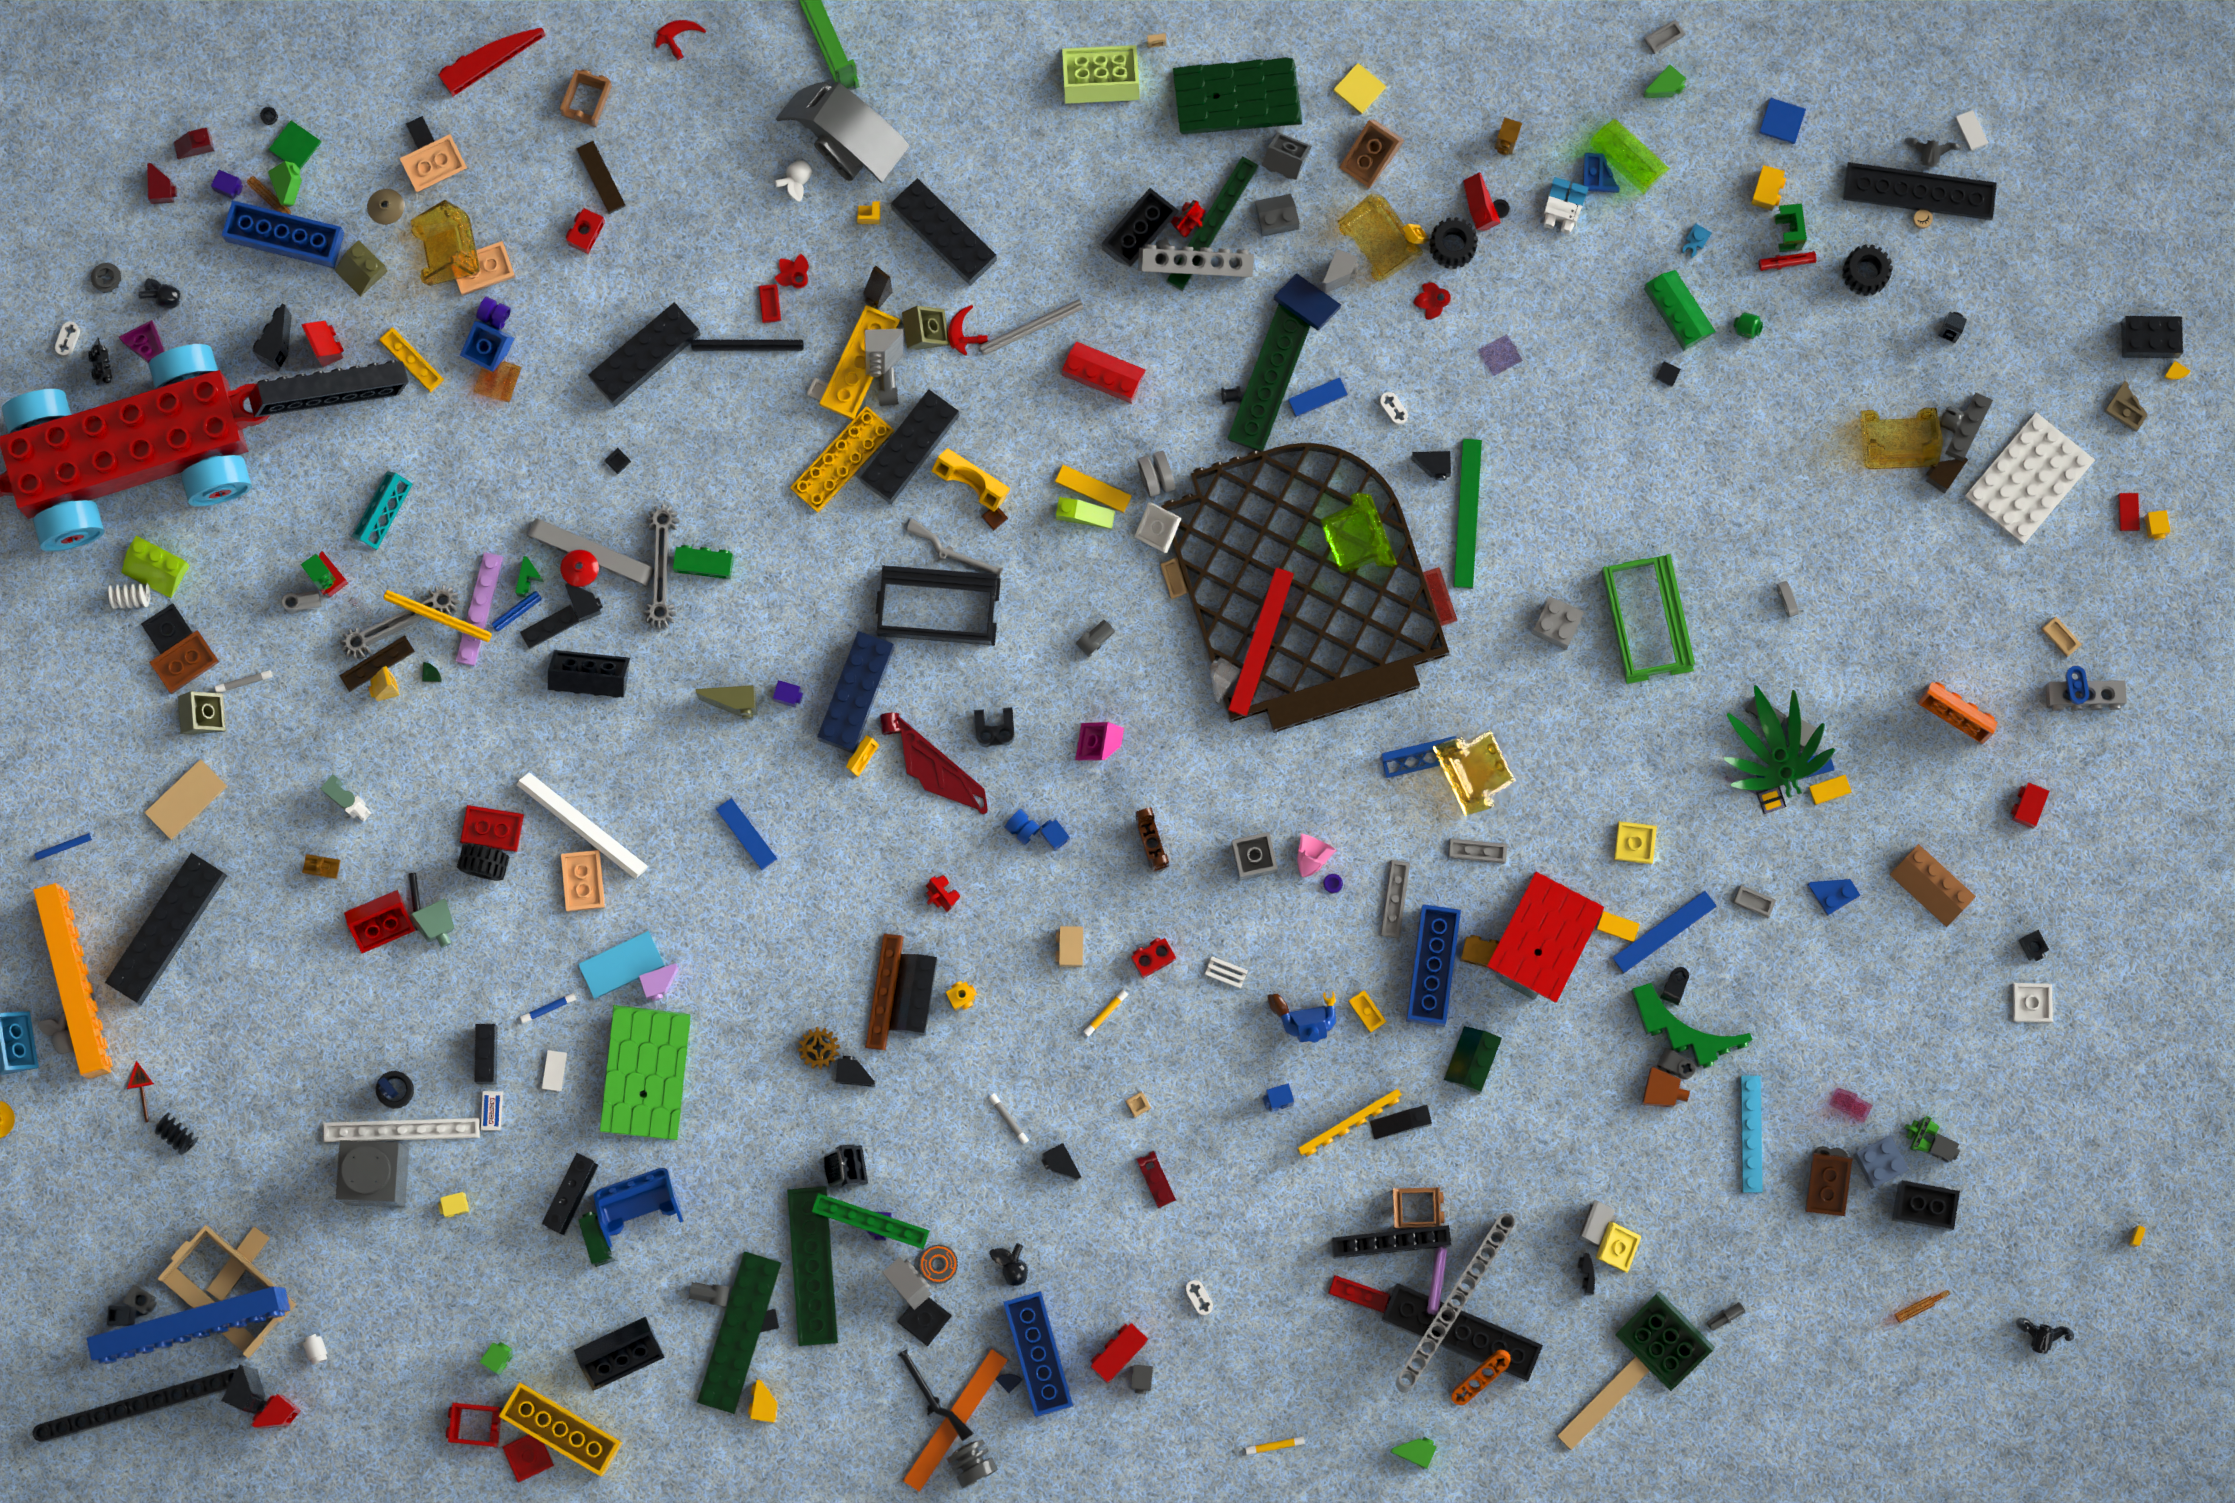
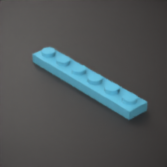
M1741 1076L1742 1193L1763 1192L1761 1076Z

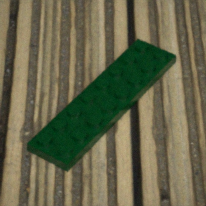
M1280 304L1277 306L1228 436L1229 441L1259 452L1265 449L1311 327Z
M827 1187L787 1189L798 1345L802 1347L837 1344L838 1333L829 1218L812 1212L818 1193L827 1196Z
M744 1251L697 1403L735 1414L782 1265L781 1262Z

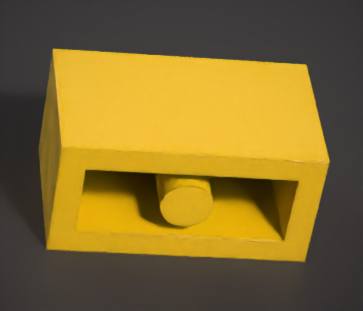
M1763 165L1751 204L1768 210H1773L1774 206H1778L1781 195H1778L1780 188H1784L1786 178L1783 177L1785 171Z

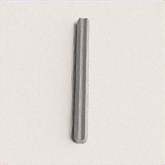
M1080 299L1073 301L980 345V350L983 355H987L1082 310L1083 304Z

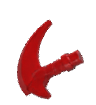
M672 21L657 31L658 37L655 47L659 48L662 43L668 44L673 56L680 60L684 56L673 38L687 30H696L702 33H706V30L692 21Z
M973 305L960 310L953 317L948 328V339L951 348H955L965 356H967L965 349L967 344L988 342L987 335L981 334L968 337L963 335V320L966 314L973 308Z

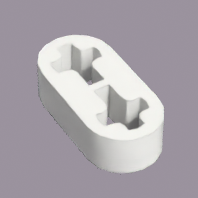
M69 321L61 328L55 344V350L62 357L70 356L75 348L80 334V329L76 323ZM73 326L75 332H71L69 338H67L69 333L66 330ZM67 341L66 346L69 349L64 350V352H62L60 346H64L65 342Z
M1384 393L1380 399V405L1395 425L1405 424L1408 419V413L1394 393ZM1385 397H1387L1388 399L1393 398V408L1390 406V404H1384L1386 400ZM1394 410H1397L1399 414H1404L1402 421L1395 419L1396 413Z
M1197 1280L1190 1281L1186 1286V1293L1200 1315H1208L1213 1309L1210 1297L1201 1282ZM1191 1284L1200 1286L1198 1289L1200 1296L1198 1298L1194 1292H1189ZM1202 1298L1204 1303H1209L1207 1312L1204 1310L1200 1311L1201 1303L1199 1299Z

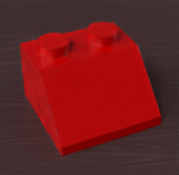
M326 321L302 324L303 330L322 367L343 358L341 353L344 352L340 341H335L333 336L337 334L332 325L328 326Z

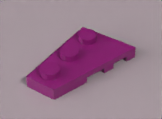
M153 320L119 336L124 345L148 364L152 358L165 352Z

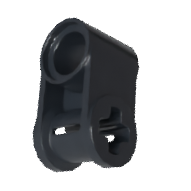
M1677 967L1672 971L1660 999L1677 1006L1679 1005L1689 979V972L1686 968ZM1682 972V976L1685 978L1678 981L1675 974Z

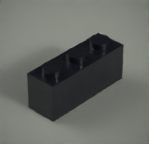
M475 1024L474 1082L476 1084H497L498 1026L496 1024Z

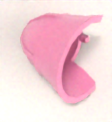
M1301 833L1297 856L1298 869L1301 876L1308 877L1316 873L1337 850L1327 843Z

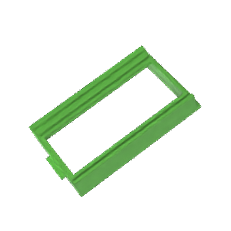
M799 0L834 81L839 82L846 88L854 85L856 88H859L856 64L853 59L847 60L822 1Z
M1671 554L1603 567L1601 572L1626 684L1649 680V676L1671 672L1672 676L1694 671L1695 660ZM1654 565L1676 663L1634 671L1613 572Z

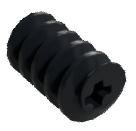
M168 1112L156 1125L155 1134H161L162 1140L167 1139V1144H173L172 1148L174 1150L179 1149L178 1153L183 1155L196 1144L199 1137L192 1140L194 1133L191 1132L186 1135L188 1128L185 1127L181 1130L182 1123L180 1122L175 1125L176 1118L174 1117L169 1120L170 1113Z

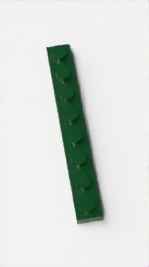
M1242 156L1202 221L1203 225L1197 229L1187 247H1193V251H1200V247L1209 248L1259 165ZM1198 255L1192 259L1193 265L1196 266L1200 262ZM1180 257V259L1178 260V262H1177L1176 265H1178V264L1181 263V260H1182L1181 257ZM1171 273L1166 282L1183 292L1193 274Z

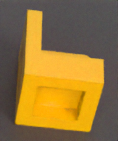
M872 201V206L859 205L857 224H880V201Z

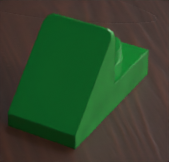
M523 556L515 593L517 596L525 598L526 593H529L531 589V582L529 580L544 581L529 558Z

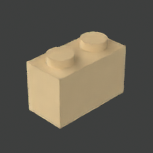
M1060 926V931H1056V943H1060V950H1056V962H1059V967H1083V927Z

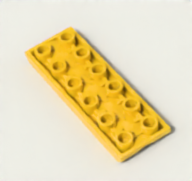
M866 406L794 482L790 489L819 513L895 430Z

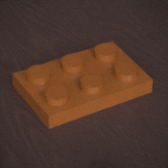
M196 630L149 663L168 691L173 694L218 664L219 660L200 632Z

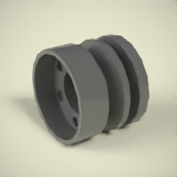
M983 1439L962 1446L947 1458L948 1463L958 1461V1464L951 1467L952 1470L960 1468L963 1470L956 1477L962 1489L998 1470L993 1458L986 1460L982 1458L989 1451L988 1448L980 1452L978 1450L979 1447L985 1444Z

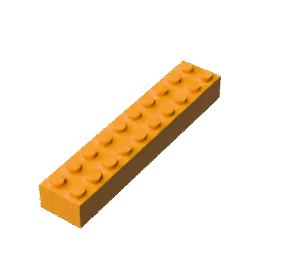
M57 883L33 889L80 1075L91 1079L111 1073L110 1068L113 1067L111 1057L106 1055L105 1049H108L106 1038H102L101 1030H103L102 1021L97 1019L96 1012L99 1011L98 1005L95 1000H92L91 994L94 993L92 983L87 980L86 975H89L87 964H83L82 961L84 950L82 945H78L77 938H80L78 928L73 926L72 920L75 919L73 909H69L68 901H70L68 890H64Z

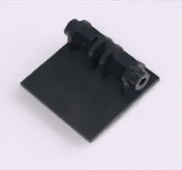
M97 338L88 352V358L93 363V369L91 370L92 379L96 380V385H99L101 381L103 383H110L112 373L111 369H108L111 366L105 364L110 362L108 349L105 348V345H100V339Z

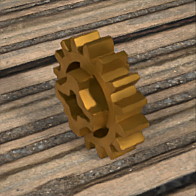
M816 1027V1032H812L809 1029L808 1036L802 1035L805 1040L798 1042L802 1045L798 1052H803L800 1059L806 1058L804 1064L807 1066L811 1063L812 1069L816 1065H818L820 1070H822L823 1065L829 1068L830 1061L836 1062L833 1057L840 1055L836 1051V1049L840 1048V1045L835 1044L838 1038L832 1039L834 1033L831 1031L827 1034L826 1028L822 1032H820L818 1027ZM822 1036L829 1039L831 1043L829 1044L822 1041ZM814 1037V1041L812 1042V1044L807 1045L809 1040ZM818 1040L821 1046L824 1047V1049H821L820 1057L817 1050H814L817 1047ZM827 1052H831L829 1057L824 1060V1055ZM807 1054H814L816 1061L812 1060Z

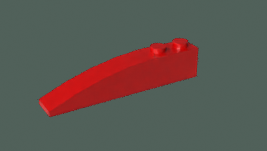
M541 27L503 37L466 56L459 57L456 63L444 67L438 76L451 96L454 97L545 37V32Z

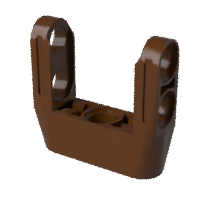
M1152 807L1141 809L1135 813V819L1146 857L1152 872H1161L1169 867L1167 853L1166 855L1164 853L1156 828L1155 815ZM1145 824H1151L1149 826V835H1147L1146 828L1142 827ZM1155 840L1158 845L1155 848H1149L1147 842Z

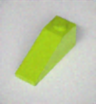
M1059 497L1056 520L1112 529L1115 510L1076 499Z

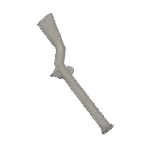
M911 518L906 532L930 540L939 554L937 561L949 557L992 574H997L1000 578L1003 568H998L954 552L951 546L943 548L937 535Z

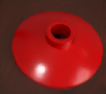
M574 550L563 558L560 571L563 579L568 584L575 587H584L596 579L599 565L595 556L590 552ZM582 564L581 569H576L575 566Z

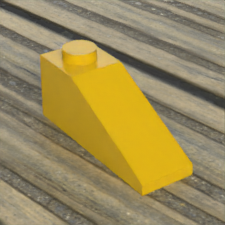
M387 666L382 667L370 680L369 692L371 697H375L377 702L400 695L396 679Z

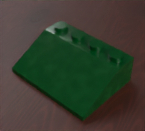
M1660 1291L1615 1334L1670 1391L1689 1375L1715 1348Z

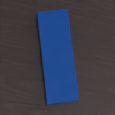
M1339 377L1289 398L1288 401L1295 417L1343 398L1348 393Z

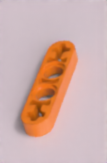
M1498 1350L1453 1389L1452 1401L1457 1405L1467 1404L1508 1368L1511 1359L1509 1353L1505 1350ZM1498 1358H1499V1359L1504 1358L1505 1361H1504V1362H1503V1361L1499 1362V1363L1497 1364V1367H1496L1495 1364L1497 1363ZM1489 1368L1493 1371V1374L1487 1376L1482 1370ZM1476 1380L1479 1382V1386L1472 1387L1469 1381ZM1465 1389L1467 1390V1391L1465 1392L1464 1397H1463V1396L1457 1397V1395H1458V1394H1462V1393L1465 1391Z

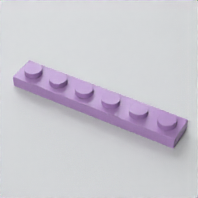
M486 552L483 555L466 623L485 630L503 556ZM463 633L456 662L475 666L482 640Z

